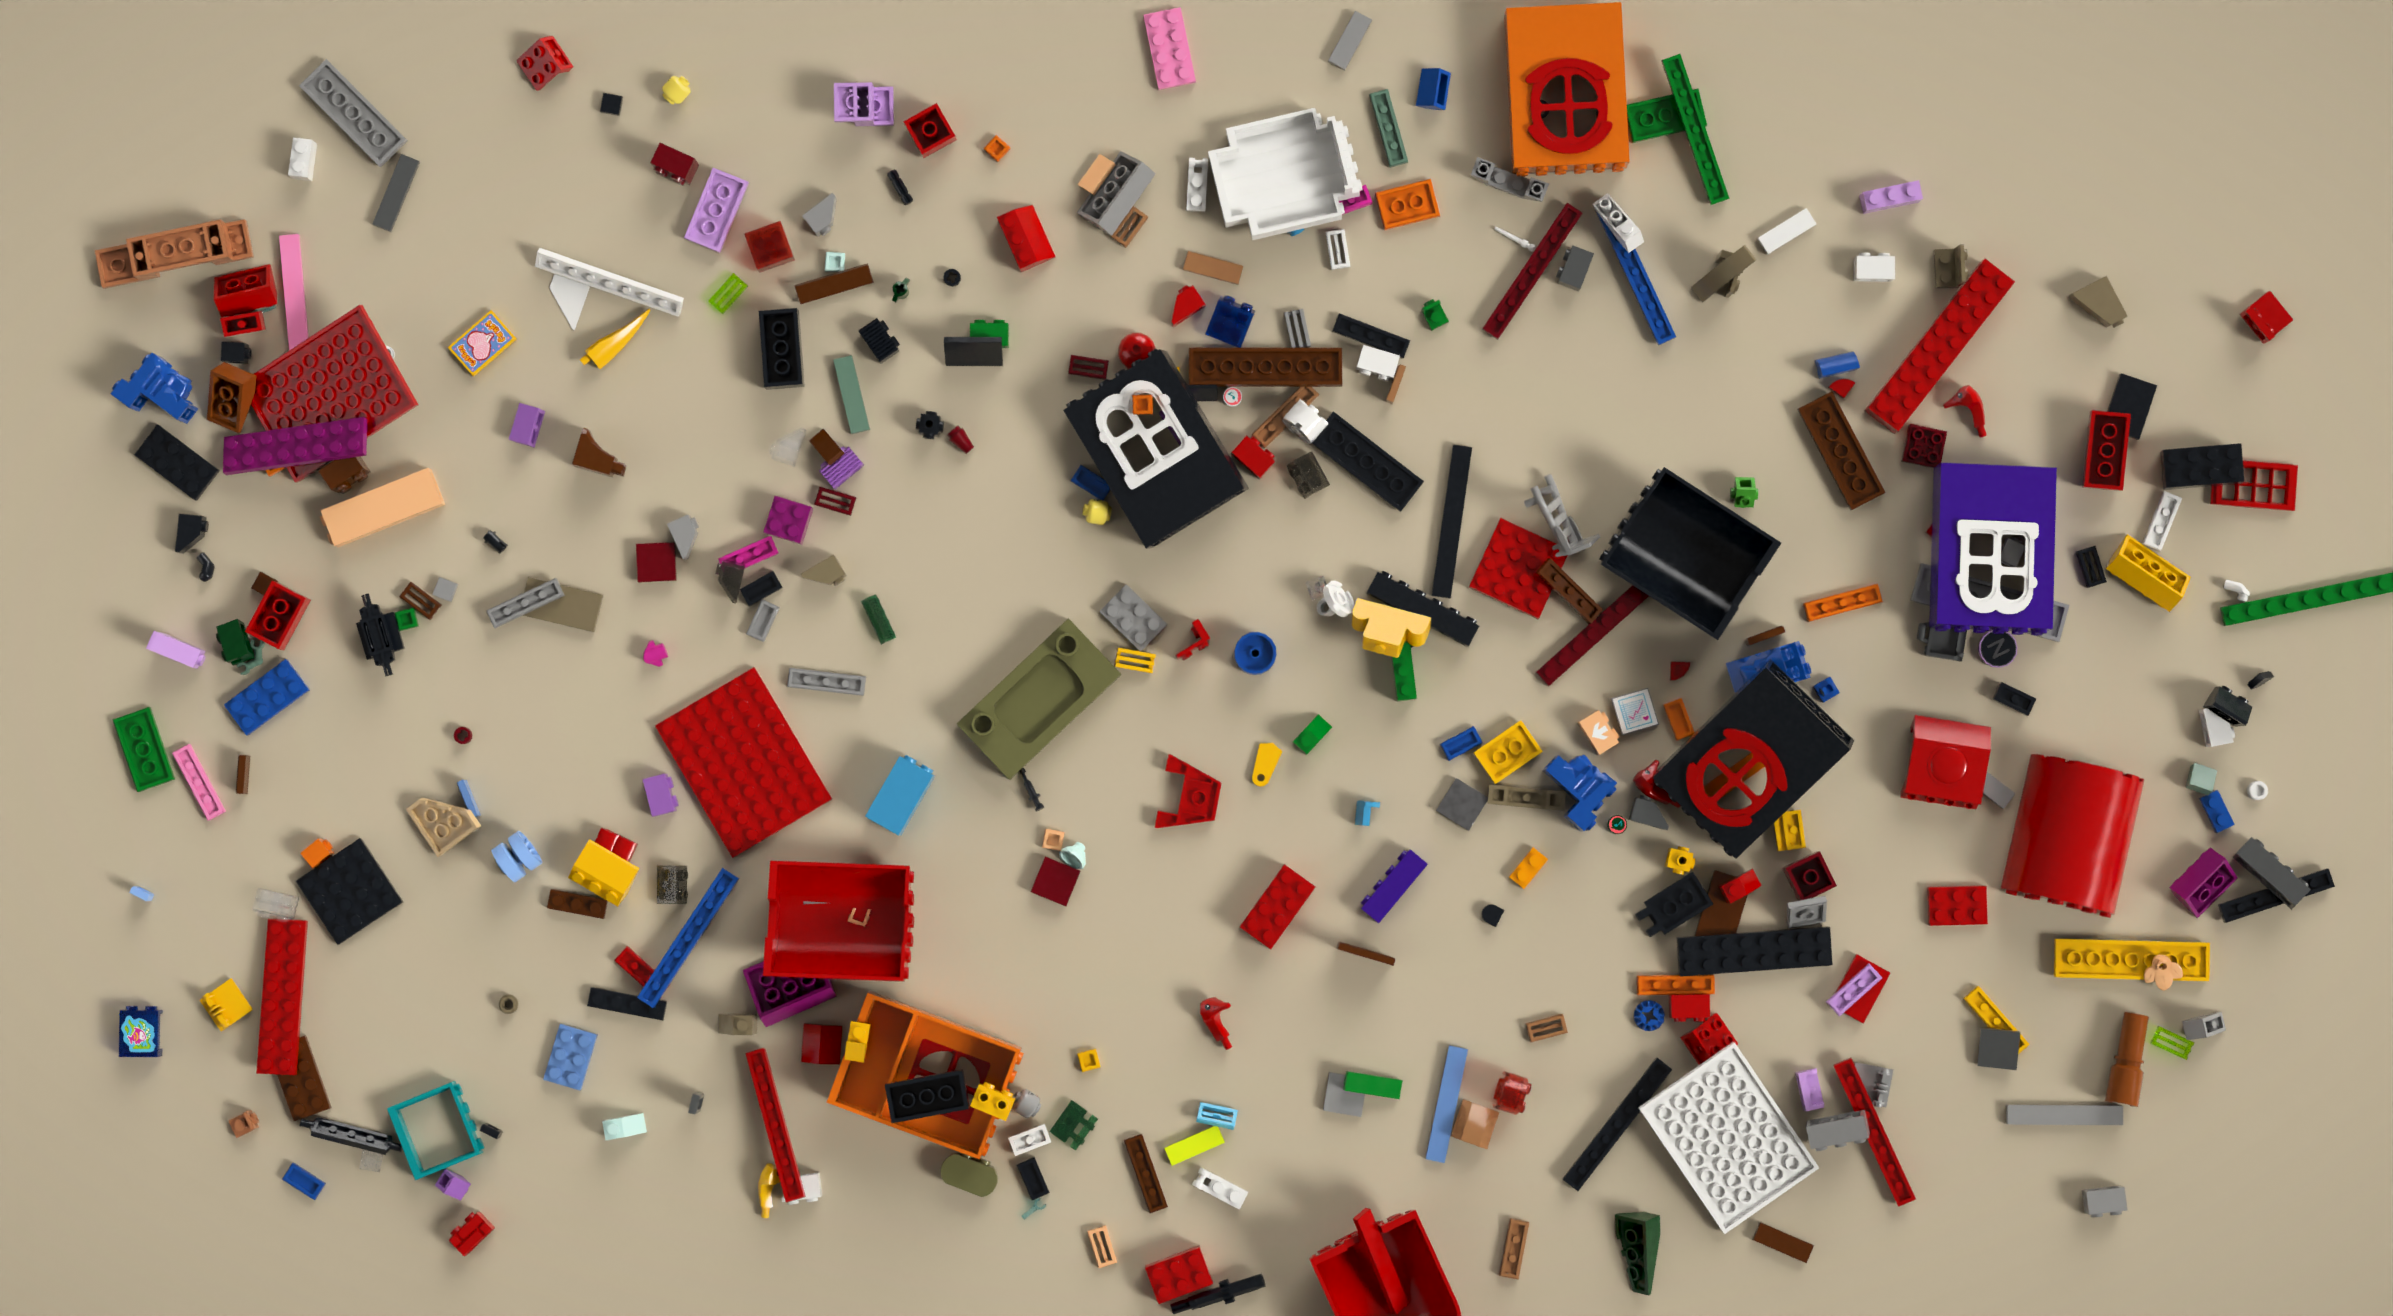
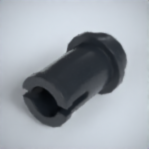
M490 530L483 537L485 543H489L499 554L508 546L496 535L495 531L492 532Z

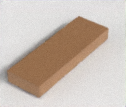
M1188 251L1183 270L1238 285L1243 266Z
M1510 1218L1499 1276L1519 1280L1529 1222Z

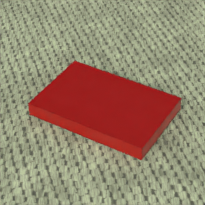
M1856 954L1836 992L1868 963L1879 973L1882 979L1844 1012L1846 1015L1864 1024L1891 973Z

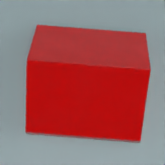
M804 1023L801 1062L840 1065L842 1026Z

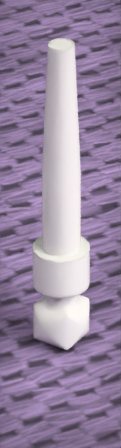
M1495 227L1494 230L1521 244L1520 246L1527 247L1529 251H1535L1536 246L1534 244H1529V241L1522 240L1509 232Z

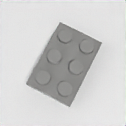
M1127 584L1099 611L1140 652L1167 626V623Z

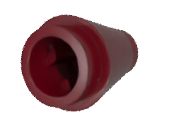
M959 425L947 434L950 438L949 441L965 454L974 448L965 430L960 428Z

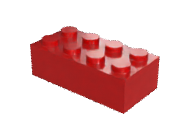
M2090 411L2082 488L2123 491L2131 414Z
M1284 864L1239 927L1269 949H1272L1316 886Z

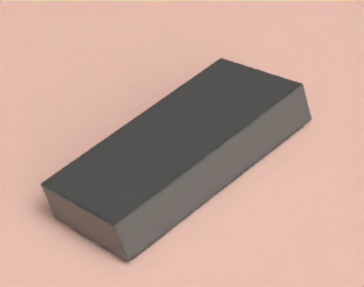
M695 1092L692 1094L688 1113L696 1114L701 1111L704 1093Z

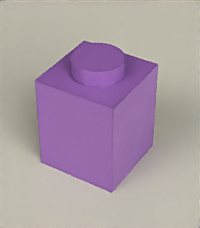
M444 1169L435 1184L444 1194L458 1200H462L471 1185L463 1176Z

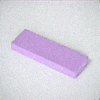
M1868 963L1831 996L1826 1003L1838 1016H1841L1879 982L1882 977Z

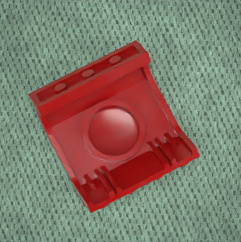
M1915 715L1910 726V733H1913L1908 771L1901 789L1900 798L1976 810L1978 805H1981L1991 752V727Z

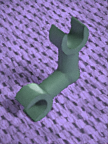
M251 640L250 644L254 649L255 659L247 663H239L236 666L242 667L245 665L246 670L241 675H247L250 669L263 663L262 649L265 646L264 641L260 640V646L256 647L255 640Z

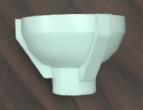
M1076 842L1073 846H1066L1059 852L1060 859L1070 867L1083 869L1086 865L1084 852L1086 848L1080 842Z

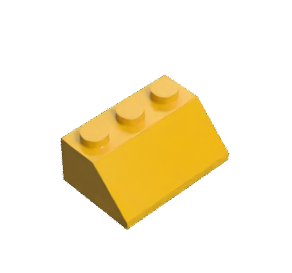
M589 839L574 863L568 878L618 907L627 896L640 868Z

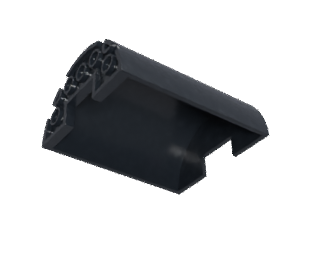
M1667 468L1657 469L1652 477L1654 480L1650 486L1644 487L1640 493L1642 497L1639 502L1631 505L1628 510L1630 513L1629 517L1622 519L1617 527L1620 531L1612 536L1608 542L1610 547L1608 550H1604L1599 560H1601L1602 566L1713 638L1719 640L1738 611L1741 601L1757 577L1762 574L1781 545V542Z

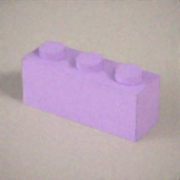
M1917 180L1865 191L1859 195L1863 214L1919 203L1923 196L1920 182Z

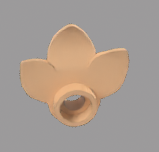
M2157 955L2153 958L2152 966L2145 970L2144 981L2145 983L2155 981L2157 987L2165 991L2170 988L2173 979L2182 978L2183 972L2179 964L2171 962L2168 956Z

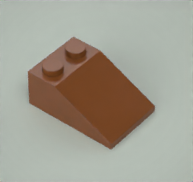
M226 362L212 369L210 372L207 420L240 433L255 394L256 375Z

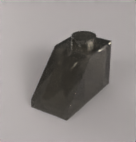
M723 559L722 564L718 563L715 574L719 575L718 581L731 602L736 604L746 564Z

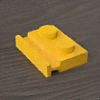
M1801 810L1786 811L1774 822L1777 851L1806 848Z

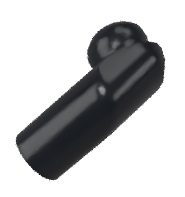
M203 552L197 556L198 561L203 565L199 578L201 581L207 582L213 577L215 566Z

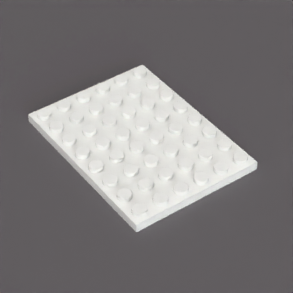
M1735 1042L1730 1043L1638 1107L1724 1234L1819 1169Z

